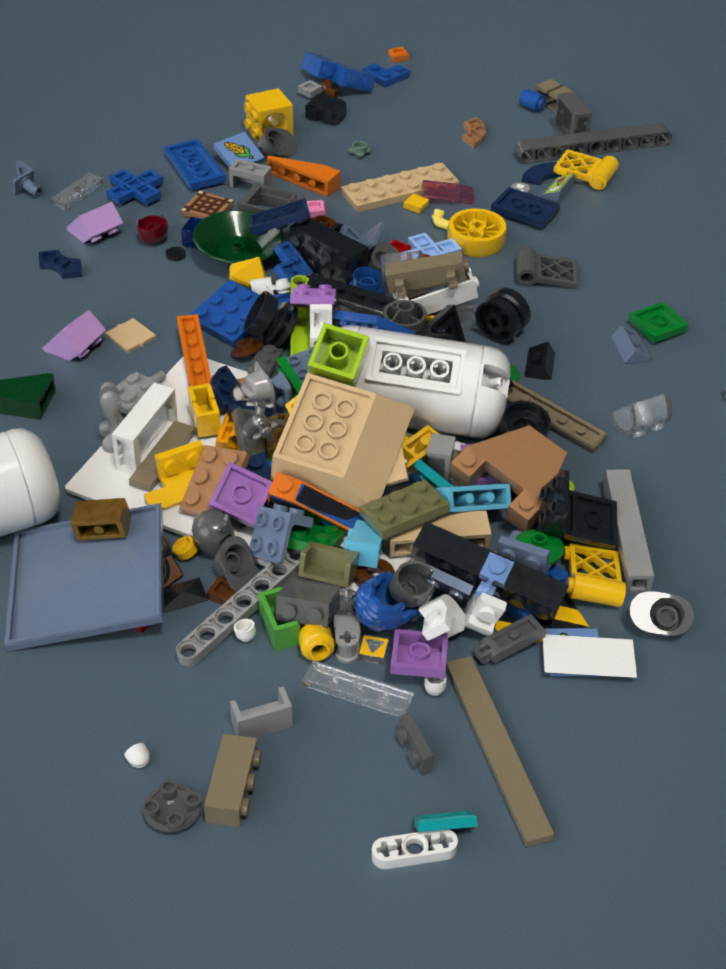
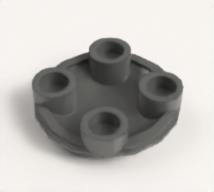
M167 779L160 784V787L148 794L142 805L143 815L146 822L154 829L163 832H178L190 827L197 821L201 814V796L190 787L177 784L175 780Z

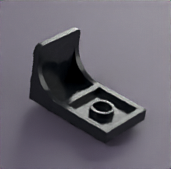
M455 304L447 305L414 334L466 342Z
M564 469L541 488L539 493V500L541 501V512L539 514L541 533L610 550L618 546L617 501L569 490V471Z

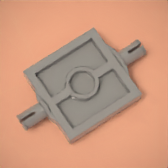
M160 370L152 377H146L135 372L116 385L122 400L120 412L128 415L153 383L161 384L159 382L166 378V374ZM102 411L101 414L103 418L107 420L104 411Z

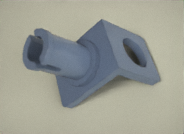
M20 160L16 161L18 177L13 180V194L18 195L26 190L38 198L43 193V187L34 182V170ZM21 168L25 169L26 172L24 174L22 173Z

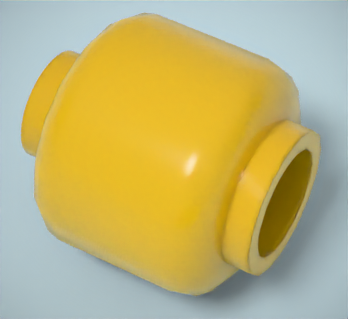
M307 624L301 628L298 641L301 652L306 659L322 661L331 656L335 648V642L329 627L324 628L317 624Z

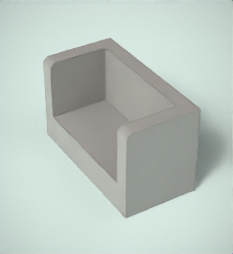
M236 159L229 167L230 187L234 188L239 181L272 187V167Z
M432 433L427 449V456H429L428 466L450 483V466L454 460L456 437Z
M284 686L278 688V701L240 711L236 700L230 701L231 722L238 736L256 738L293 727L292 705Z

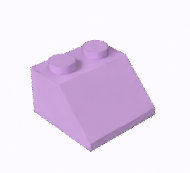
M110 202L78 216L66 228L81 242L91 241L94 243L102 239V235L106 233L110 236L118 232V227L123 224V221L113 202Z
M88 310L63 328L42 349L47 353L69 361L76 356L80 359L90 351L87 348L89 345L93 347L102 340L100 335L106 329L92 312Z

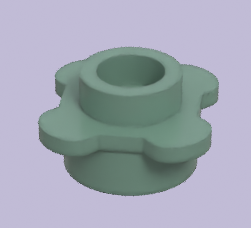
M355 141L352 144V148H349V153H353L356 157H363L365 153L370 152V148L367 147V143L364 141Z

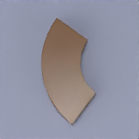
M478 117L465 121L463 129L467 133L462 136V142L475 149L484 142L486 127Z

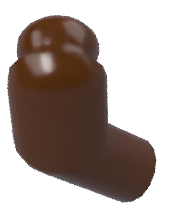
M324 79L321 83L322 93L331 98H337L339 91L332 88L333 82Z

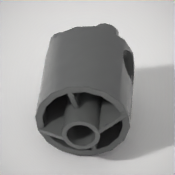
M397 300L389 303L384 308L383 318L408 328L416 334L426 325L427 312L420 303L412 300Z

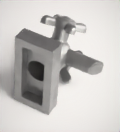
M263 400L247 401L246 406H254L255 410L236 408L231 413L240 451H246L250 456L266 452L263 438H267L268 441L272 442L274 440L272 436L273 429L285 427L286 420L267 418L264 415L266 407L275 408V404L272 402L267 403Z

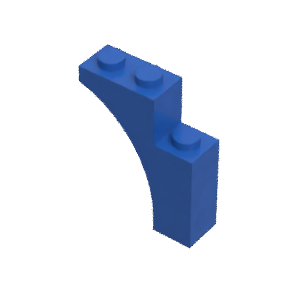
M305 52L302 64L303 70L317 78L331 80L343 87L372 92L376 75L340 64L320 54Z

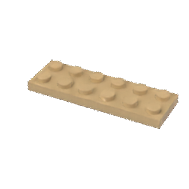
M435 163L426 167H418L409 171L367 179L363 182L350 183L349 185L341 186V194L357 213L405 201L413 193L423 197L459 188V180L443 163Z

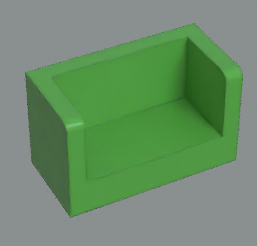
M282 587L258 593L259 616L275 652L299 645V622L276 620L277 595Z

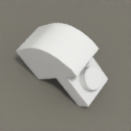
M310 304V348L315 347L323 323L332 325V304Z
M476 590L466 605L465 627L490 636L493 633L495 623L505 612L507 602L483 592L480 596H476Z
M444 594L419 607V611L424 617L422 634L427 641L444 633H447L449 638L464 630L466 615L451 596Z

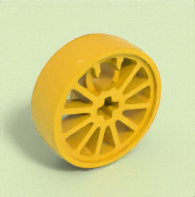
M465 209L455 213L449 220L447 239H453L462 248V255L469 257L491 256L501 251L506 241V222L495 212L485 209Z

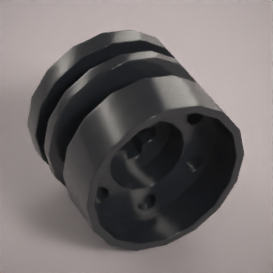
M263 291L252 305L246 317L243 330L257 338L264 332L263 342H270L271 345L279 348L294 327L298 316V308L294 306L289 307L287 302H283L278 306V297Z
M513 402L505 408L497 436L530 425L547 438L551 419L548 412L534 402Z

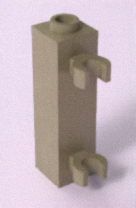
M462 251L386 264V279L389 292H397V297L406 296V291L444 284H448L449 289L458 288L457 282L466 281L465 272H469L468 260L463 259Z

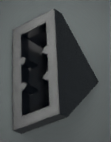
M200 577L163 588L164 614L208 601Z

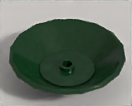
M227 210L203 218L193 229L192 240L197 249L207 257L231 265L256 257H260L261 262L276 255L273 249L277 244L284 242L285 233L282 229L274 228L268 230V233L264 235H252L249 228L248 215L256 212L249 210Z

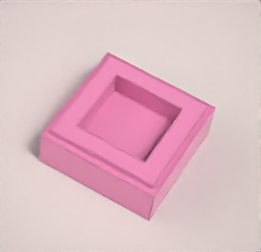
M323 200L307 201L310 218L319 215L325 216Z

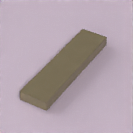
M174 421L129 478V485L151 492L160 481L155 454L188 444L196 433L195 427Z

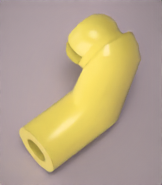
M435 209L431 217L434 225L447 230L449 220L443 218L444 211Z

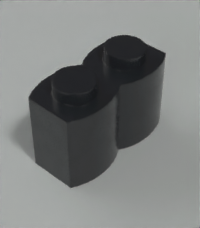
M315 95L305 105V113L308 119L314 121L322 120L327 124L336 125L347 114L346 102L341 99H330L324 95Z

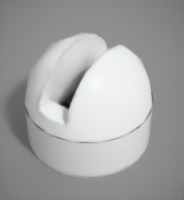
M242 619L234 624V632L239 640L243 642L253 640L256 635L253 620Z
M446 676L445 679L425 677L424 686L426 692L432 696L441 695L446 688Z
M138 743L130 747L124 756L132 767L139 769L148 764L150 753L144 743Z

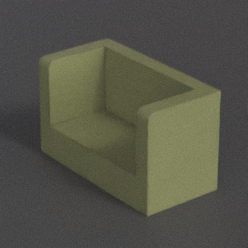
M310 541L301 551L298 576L348 588L357 574L359 552Z

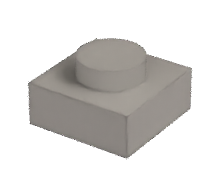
M309 80L298 86V93L311 99L315 95L322 93V85Z

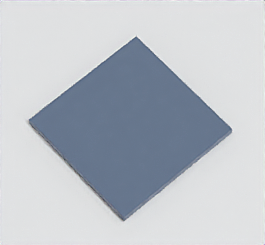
M161 503L129 509L131 520L127 537L77 540L70 524L71 520L16 531L14 533L4 641L6 651L9 652L163 623V508Z

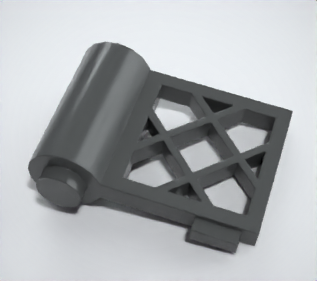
M529 246L518 249L516 253L517 281L520 285L532 286L537 282L573 289L577 288L576 260L562 256L559 258L536 254V251ZM563 266H569L571 268L565 269ZM553 269L558 270L560 273L557 274ZM546 273L550 277L542 276V274Z

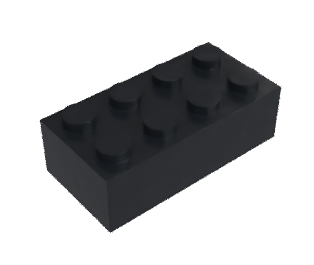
M307 218V221L303 223H294L290 226V242L314 273L349 284L353 280V273L357 268L368 267V246L311 218Z

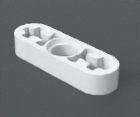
M449 829L379 838L372 845V862L380 869H391L449 860L457 852L458 838ZM439 841H445L446 845L449 846L447 848H443V845L439 844ZM428 842H430L432 851H428ZM416 843L423 848V851L419 854H411L407 851L406 847ZM397 847H401V855H399ZM381 850H386L389 856L384 857Z

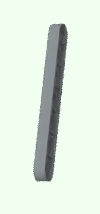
M287 548L285 560L282 564L275 562L268 564L187 635L176 647L178 662L188 667L196 665L234 631V624L237 621L248 619L258 610V593L263 592L257 591L255 589L256 586L260 584L268 585L269 588L267 590L283 587L293 571H299L300 560H292L290 557L293 554H301V551ZM276 569H284L286 571L281 576L273 574ZM241 600H248L251 602V604L248 607H240L237 605L238 602H240ZM223 616H230L233 618V620L227 624L221 623L219 621L220 618H222ZM206 632H211L215 635L210 640L201 639V635ZM186 649H194L196 651L191 657L182 655V652Z

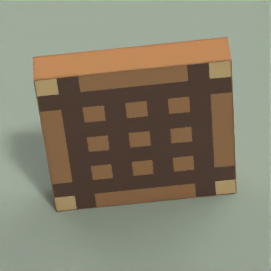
M199 191L181 209V216L201 221L211 214L230 210L234 206V200Z

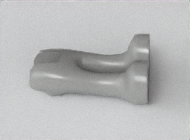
M111 382L104 383L99 391L101 408L107 417V420L99 424V433L105 437L102 440V449L107 453H114L111 434L123 421L120 412L122 404L119 396L120 391Z

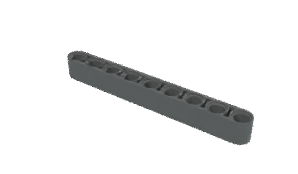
M653 123L525 139L517 142L514 150L522 163L529 164L559 160L567 149L591 156L666 146L671 142L672 134L663 123Z

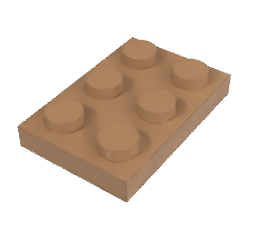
M205 445L179 510L184 514L197 516L203 511L211 509L207 506L228 462L230 461L246 469L251 457L248 452Z

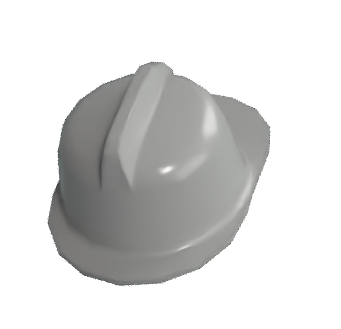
M255 361L254 372L244 378L241 391L252 402L263 400L267 403H274L275 392L271 380L262 370L259 363Z

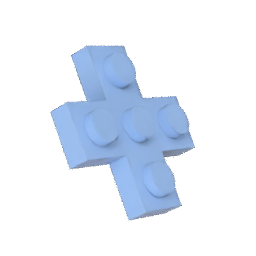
M426 233L408 237V245L411 246V250L401 252L400 254L403 259L408 254H411L412 258H416L420 253L435 256L462 251V248L453 239L434 243Z

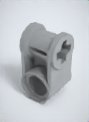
M335 614V657L343 664H352L359 657L361 621L357 615Z

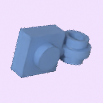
M490 552L479 574V578L487 582L481 581L476 596H480L482 592L494 596L496 586L503 588L514 566V562Z

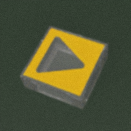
M363 634L358 652V660L384 665L389 647V639Z

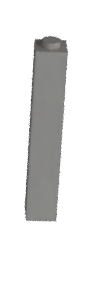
M630 469L606 470L603 491L605 499L617 501L618 546L616 551L619 554L622 581L626 584V593L651 591L654 572Z

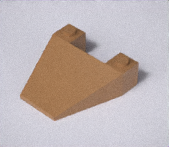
M529 425L466 446L451 462L450 478L461 486H473L488 472L502 484L510 483V490L518 496L508 506L506 520L524 532L530 530L538 521L541 512L540 490L560 472L567 452Z

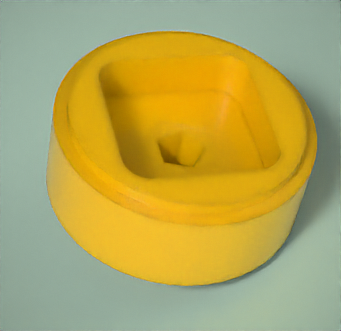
M184 536L174 543L172 551L177 559L186 560L195 555L199 547L194 537Z

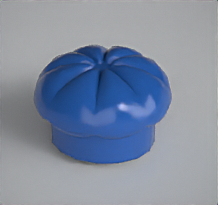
M371 267L357 268L353 273V280L349 283V285L384 294L386 289L381 273Z

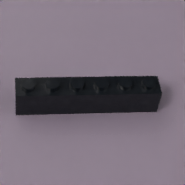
M425 521L412 546L411 557L415 561H422L474 587H479L481 581L487 582L479 578V574L489 553L497 554L513 561L514 566L504 587L496 586L493 597H500L509 601L512 606L518 609L524 608L531 611L540 619L554 621L567 593L568 584Z

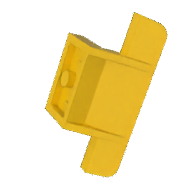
M200 440L155 454L158 478L163 488L143 494L147 505L161 503L163 510L181 504L204 448Z

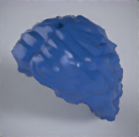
M390 571L379 573L372 579L366 580L360 584L355 593L356 615L362 624L373 631L394 630L396 627L412 621L421 614L419 607L405 608L403 602L396 603L393 600L389 591V581L393 576Z

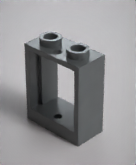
M575 92L558 94L554 127L561 135L589 132L592 112Z
M254 184L238 202V210L261 212L268 208L260 207V204L277 207L296 201L297 194Z

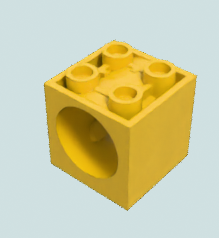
M279 88L245 95L244 111L246 119L244 124L258 143H260V138L267 127L282 128L293 135V105Z

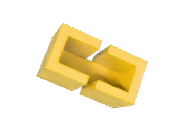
M211 384L187 387L189 409L198 438L217 435L221 428L220 412Z

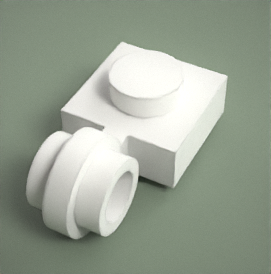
M270 276L250 280L252 291L259 295L263 291L275 295L274 290H277L278 294L290 292L291 282H288V278L276 280V284H273Z

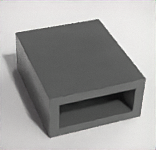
M293 571L277 595L276 620L286 622L298 621L299 624H317L328 628L342 603L343 587L298 576V571Z

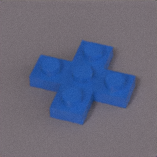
M125 169L109 176L110 183L115 187L106 191L107 198L118 205L124 204L132 198H136L145 205H148L161 198V191L155 187L163 183V176L151 169L138 176L131 174Z

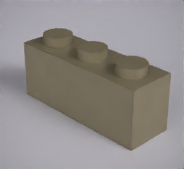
M223 734L204 803L205 823L240 827L243 816H248L250 809L248 793L249 791L253 792L255 789L256 774L253 773L255 767H260L262 750L257 748V738Z

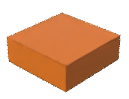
M404 47L388 49V56L393 62L409 60V54Z

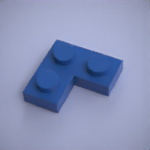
M370 64L362 69V71L376 75L374 82L384 88L410 78V71L402 65H395L386 70L378 64Z
M290 240L277 244L273 249L278 255L279 260L283 262L277 264L273 269L279 279L288 278V282H291V278L296 275L310 277L313 273Z

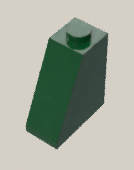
M46 373L1 379L0 414L41 420L56 392L54 375Z

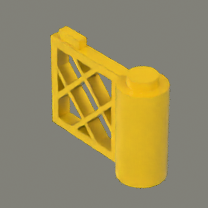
M567 149L554 166L553 172L562 176L575 174V178L589 182L593 189L603 190L618 170L619 163L613 156H605L603 159Z
M569 543V546H564V559L569 560L570 577L566 580V584L569 585L567 590L569 598L622 607L626 594V584L622 582L618 552L575 543ZM576 553L583 554L587 558L582 559ZM601 558L611 559L612 562L607 564ZM594 562L600 568L596 570L589 563ZM582 568L589 574L579 573L577 569ZM606 572L614 579L606 578L602 574Z

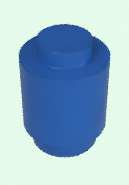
M530 89L523 90L520 94L519 102L522 106L536 112L544 109L546 105L544 95Z

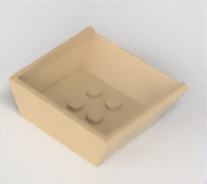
M307 373L273 454L270 480L273 482L276 472L299 479L357 509L372 500L381 498L415 407L370 391Z

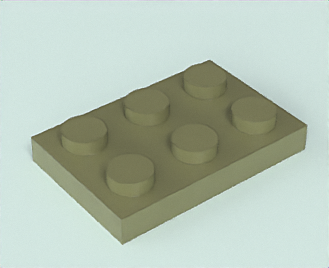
M422 480L401 490L394 491L389 495L372 500L360 506L359 511L365 521L384 540L450 512V505L426 480Z

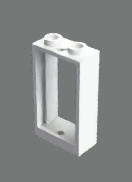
M469 267V272H465L466 281L459 283L458 288L449 289L447 287L414 298L412 301L420 303L425 307L428 315L444 309L447 305H458L478 298L477 289L480 288L476 276H472ZM448 284L408 290L404 297H397V292L392 293L393 301L409 300V298L447 286Z
M153 383L111 434L116 470L133 475L172 423L178 421L174 388Z

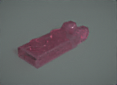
M422 180L423 197L461 201L463 204L468 205L473 204L475 201L474 191L470 186Z

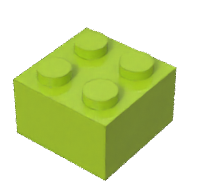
M323 323L308 362L309 373L356 387L370 350V337Z

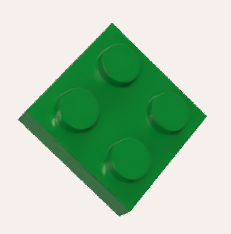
M664 302L629 313L628 321L653 343L686 332L689 324Z
M314 522L312 528L293 525L287 548L302 551L310 541L338 548L344 541L345 531L339 530L333 525L320 526L314 524Z

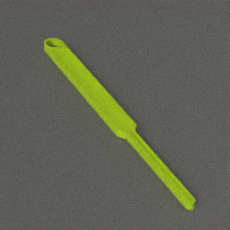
M303 275L292 277L291 295L292 288H297L295 283L303 282L307 284L309 278ZM298 308V316L291 331V355L310 348V308Z

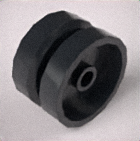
M506 287L497 289L477 307L475 312V319L479 330L485 337L497 343L509 342L529 323L531 318L530 307L524 297L517 291Z

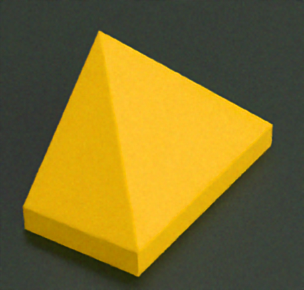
M260 257L233 263L229 267V279L251 288L250 280L267 277Z

